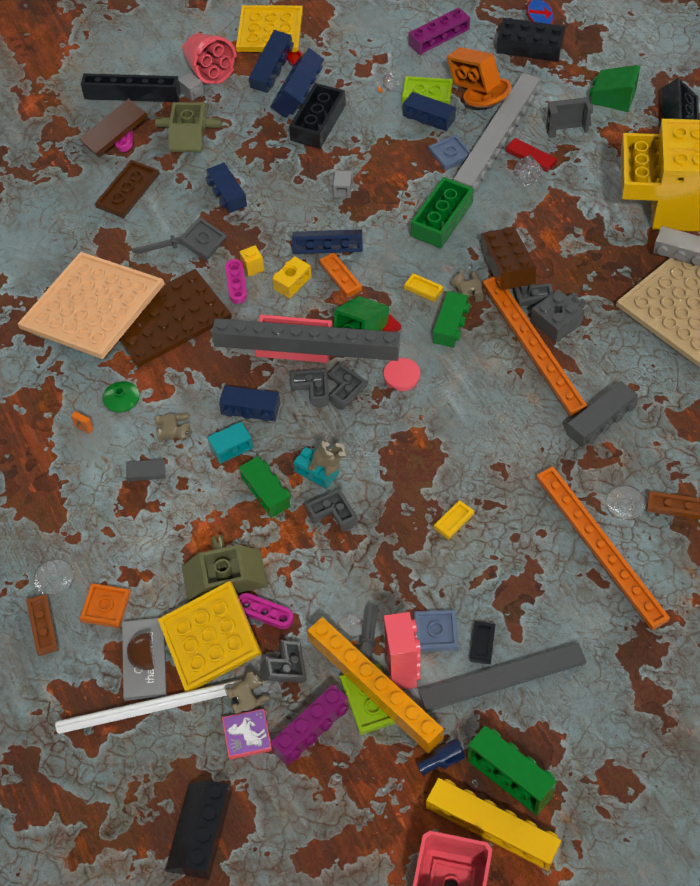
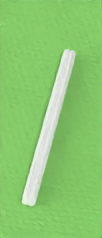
M235 680L55 722L56 731L59 734L227 696L225 688H231L243 680Z

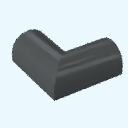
M551 283L534 286L531 284L515 288L520 307L538 304L554 293Z
M340 362L327 374L330 380L339 385L329 395L331 403L339 410H343L368 385L367 380Z
M327 369L290 371L291 391L310 389V402L312 406L321 408L329 404Z
M340 489L305 504L306 513L312 523L330 515L334 517L342 531L350 530L358 523L357 515Z
M282 640L279 643L281 659L265 658L262 662L260 670L262 680L294 683L305 682L307 677L301 642Z

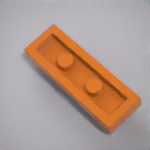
M335 253L319 259L320 266L347 298L362 291V285Z

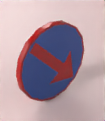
M531 0L528 2L526 12L532 22L552 24L554 13L547 2L544 0Z

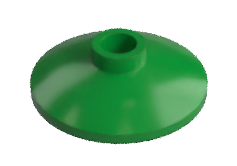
M119 381L105 389L102 399L108 410L122 413L131 410L137 405L140 394L134 384Z

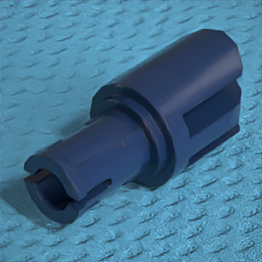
M454 739L434 749V755L416 764L422 776L438 767L446 769L463 760L465 753L461 742L458 739Z

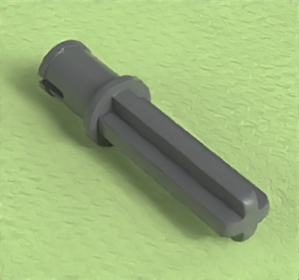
M373 604L366 606L362 639L359 640L361 645L360 652L371 662L373 647L376 646L374 637L378 606Z

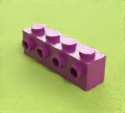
M458 7L409 32V46L421 55L470 30V17Z
M332 684L270 742L272 752L286 766L297 760L307 747L313 745L323 732L329 730L339 717L346 714L349 709L348 697Z

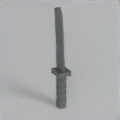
M171 235L169 240L132 248V252L139 254L171 245L175 249L177 244H180V237L175 238L174 235Z

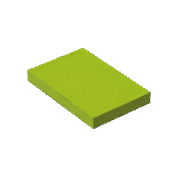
M405 76L402 103L406 101L411 92L450 105L453 79Z
M380 663L375 664V666L382 671ZM345 675L340 676L345 695L348 697L349 706L360 735L396 724Z

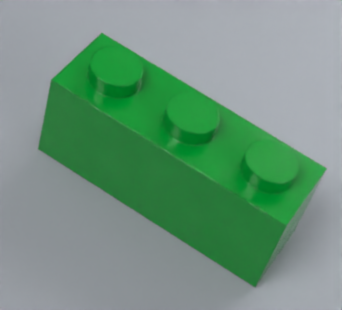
M447 291L433 331L434 344L454 348L456 341H460L462 333L460 329L461 327L464 328L466 323L465 314H469L471 303H468V295Z
M257 456L239 467L240 478L269 517L272 518L291 507V495L286 488L283 489L281 487V482L277 475H272L266 461L263 462Z

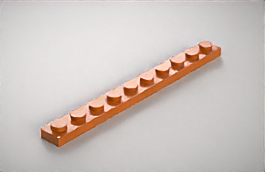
M495 277L484 280L482 286L569 416L572 417L584 411L588 407L510 291L508 289L501 291Z
M552 466L536 475L538 482L651 631L669 622L670 617L556 469Z

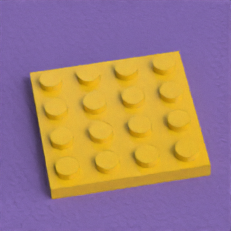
M242 5L236 52H262L273 30L290 34L294 43L291 52L299 51L303 6Z
M231 581L158 619L186 692L195 690L262 654Z

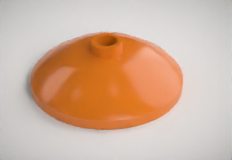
M500 78L501 84L488 93L468 88L463 95L464 101L467 105L476 108L493 107L509 95L512 89L511 83L507 79Z

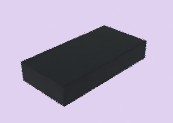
M475 621L470 662L491 665L495 633L494 623Z

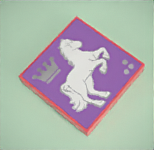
M264 709L222 717L229 760L272 751Z

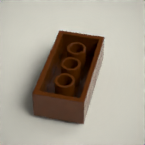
M506 227L500 230L481 233V251L501 291L536 284V265L515 227Z

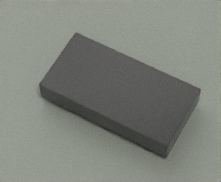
M165 459L126 462L127 482L166 479Z

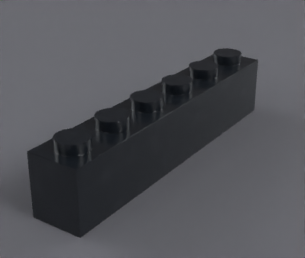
M83 73L81 81L84 99L178 102L181 92L178 76Z

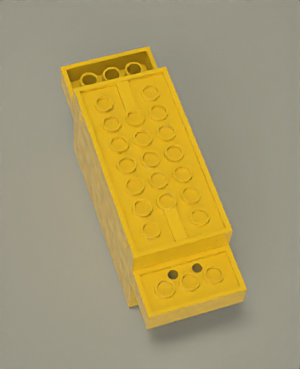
M662 119L659 134L623 133L621 144L622 199L651 200L652 230H660L661 226L678 231L700 232V120Z

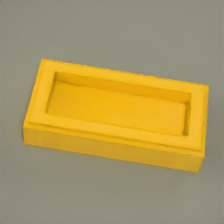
M412 273L404 284V289L436 302L443 292L444 286Z
M459 500L434 524L433 529L449 540L474 515V510Z

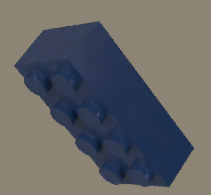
M308 48L293 65L270 107L285 118L290 113L293 115L298 106L300 107L304 102V95L306 96L311 90L310 84L312 85L317 79L315 75L319 74L323 66L321 64L324 58Z

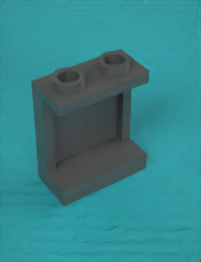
M588 97L548 102L546 129L549 138L556 137V130L583 127L584 133L588 132L589 126H591L590 115L593 114V105L589 103Z

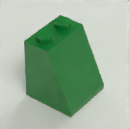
M640 65L600 70L599 75L594 78V87H591L589 92L591 104L629 112L637 90Z
M358 296L335 309L333 327L382 331L388 323L389 306Z

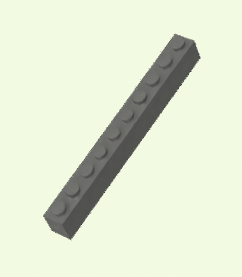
M217 318L214 320L212 329L214 347L398 361L400 352V332Z

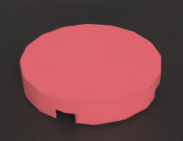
M407 358L390 361L384 368V381L388 387H393L397 391H408L414 388L420 380V368L416 362Z

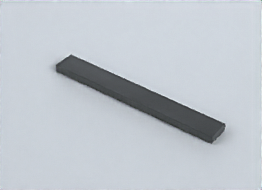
M578 642L419 690V695L425 712H429L586 664V658Z

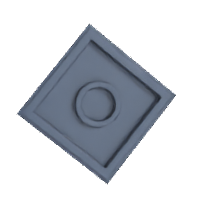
M457 134L428 146L430 154L445 171L464 163L471 153L470 149Z
M455 609L414 611L417 627L416 637L419 639L421 652L453 651L459 649Z

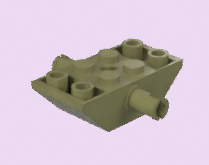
M173 102L170 117H156V128L169 127V152H202L205 130L207 128H221L222 126L221 117L207 118L209 103Z
M217 535L218 543L216 536H213L211 538L213 550L198 553L182 566L188 603L228 581L233 583L236 593L268 587L261 551L242 545L225 547L223 536Z

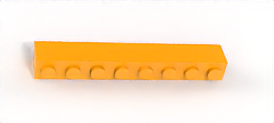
M323 617L307 630L309 642L428 754L444 739V729Z

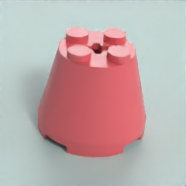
M198 32L189 37L182 45L184 58L196 77L202 82L219 84L232 74L237 54L233 44L224 37Z

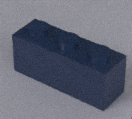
M411 92L403 103V116L447 131L455 120L456 107Z
M225 162L206 169V182L209 187L212 186L215 197H219L222 208H225L228 213H232L247 207L246 195Z
M224 386L219 402L222 415L229 417L237 416L245 419L252 418L276 422L280 407L279 392Z

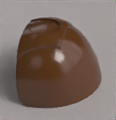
M150 632L136 636L127 646L129 662L135 668L137 667L141 670L154 669L150 648Z

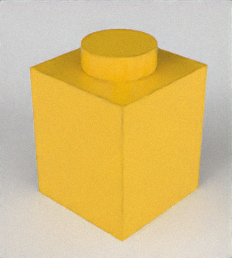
M256 245L239 251L243 268L248 277L264 271L263 257Z

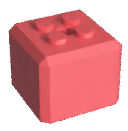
M428 831L422 837L413 886H444L448 881H454L458 886H487L492 848L488 842Z

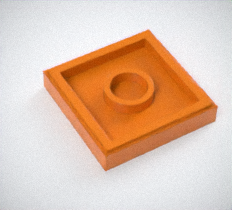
M91 583L80 621L120 628L131 595L130 589Z

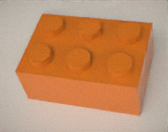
M459 47L446 56L454 85L488 93L501 84L493 54Z

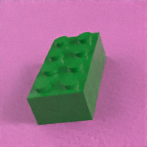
M443 177L411 221V237L442 248L472 205L474 188Z
M484 726L468 744L467 762L536 816L540 814L553 798L557 783L554 775L548 770L543 771L531 757H525L521 754L513 743H507L503 740L495 729H489Z

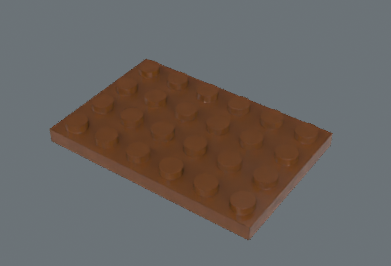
M194 269L166 283L119 339V342L139 368L212 329L215 318L231 319L232 315L198 271Z

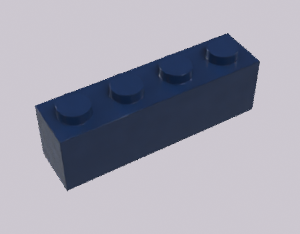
M273 30L249 76L250 88L268 93L270 88L274 86L275 78L277 75L279 76L283 63H286L287 55L294 46L290 34Z
M362 229L293 232V254L363 252Z

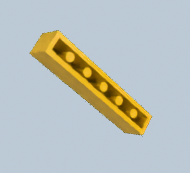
M438 778L426 800V809L549 871L560 848L561 840L558 839L555 833L551 831L545 832L537 828L535 823L517 818V815L512 811H503L497 808L496 804L490 800L485 799L483 801L476 797V794L472 791L462 790L448 779L442 780Z

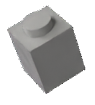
M191 72L179 79L181 93L189 100L193 101L204 94L202 81Z
M335 171L333 183L334 197L351 198L352 171Z

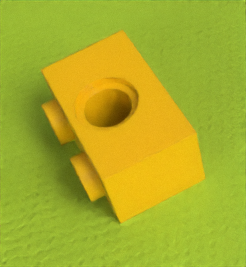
M294 256L285 263L279 272L273 275V289L291 299L312 277L311 265Z

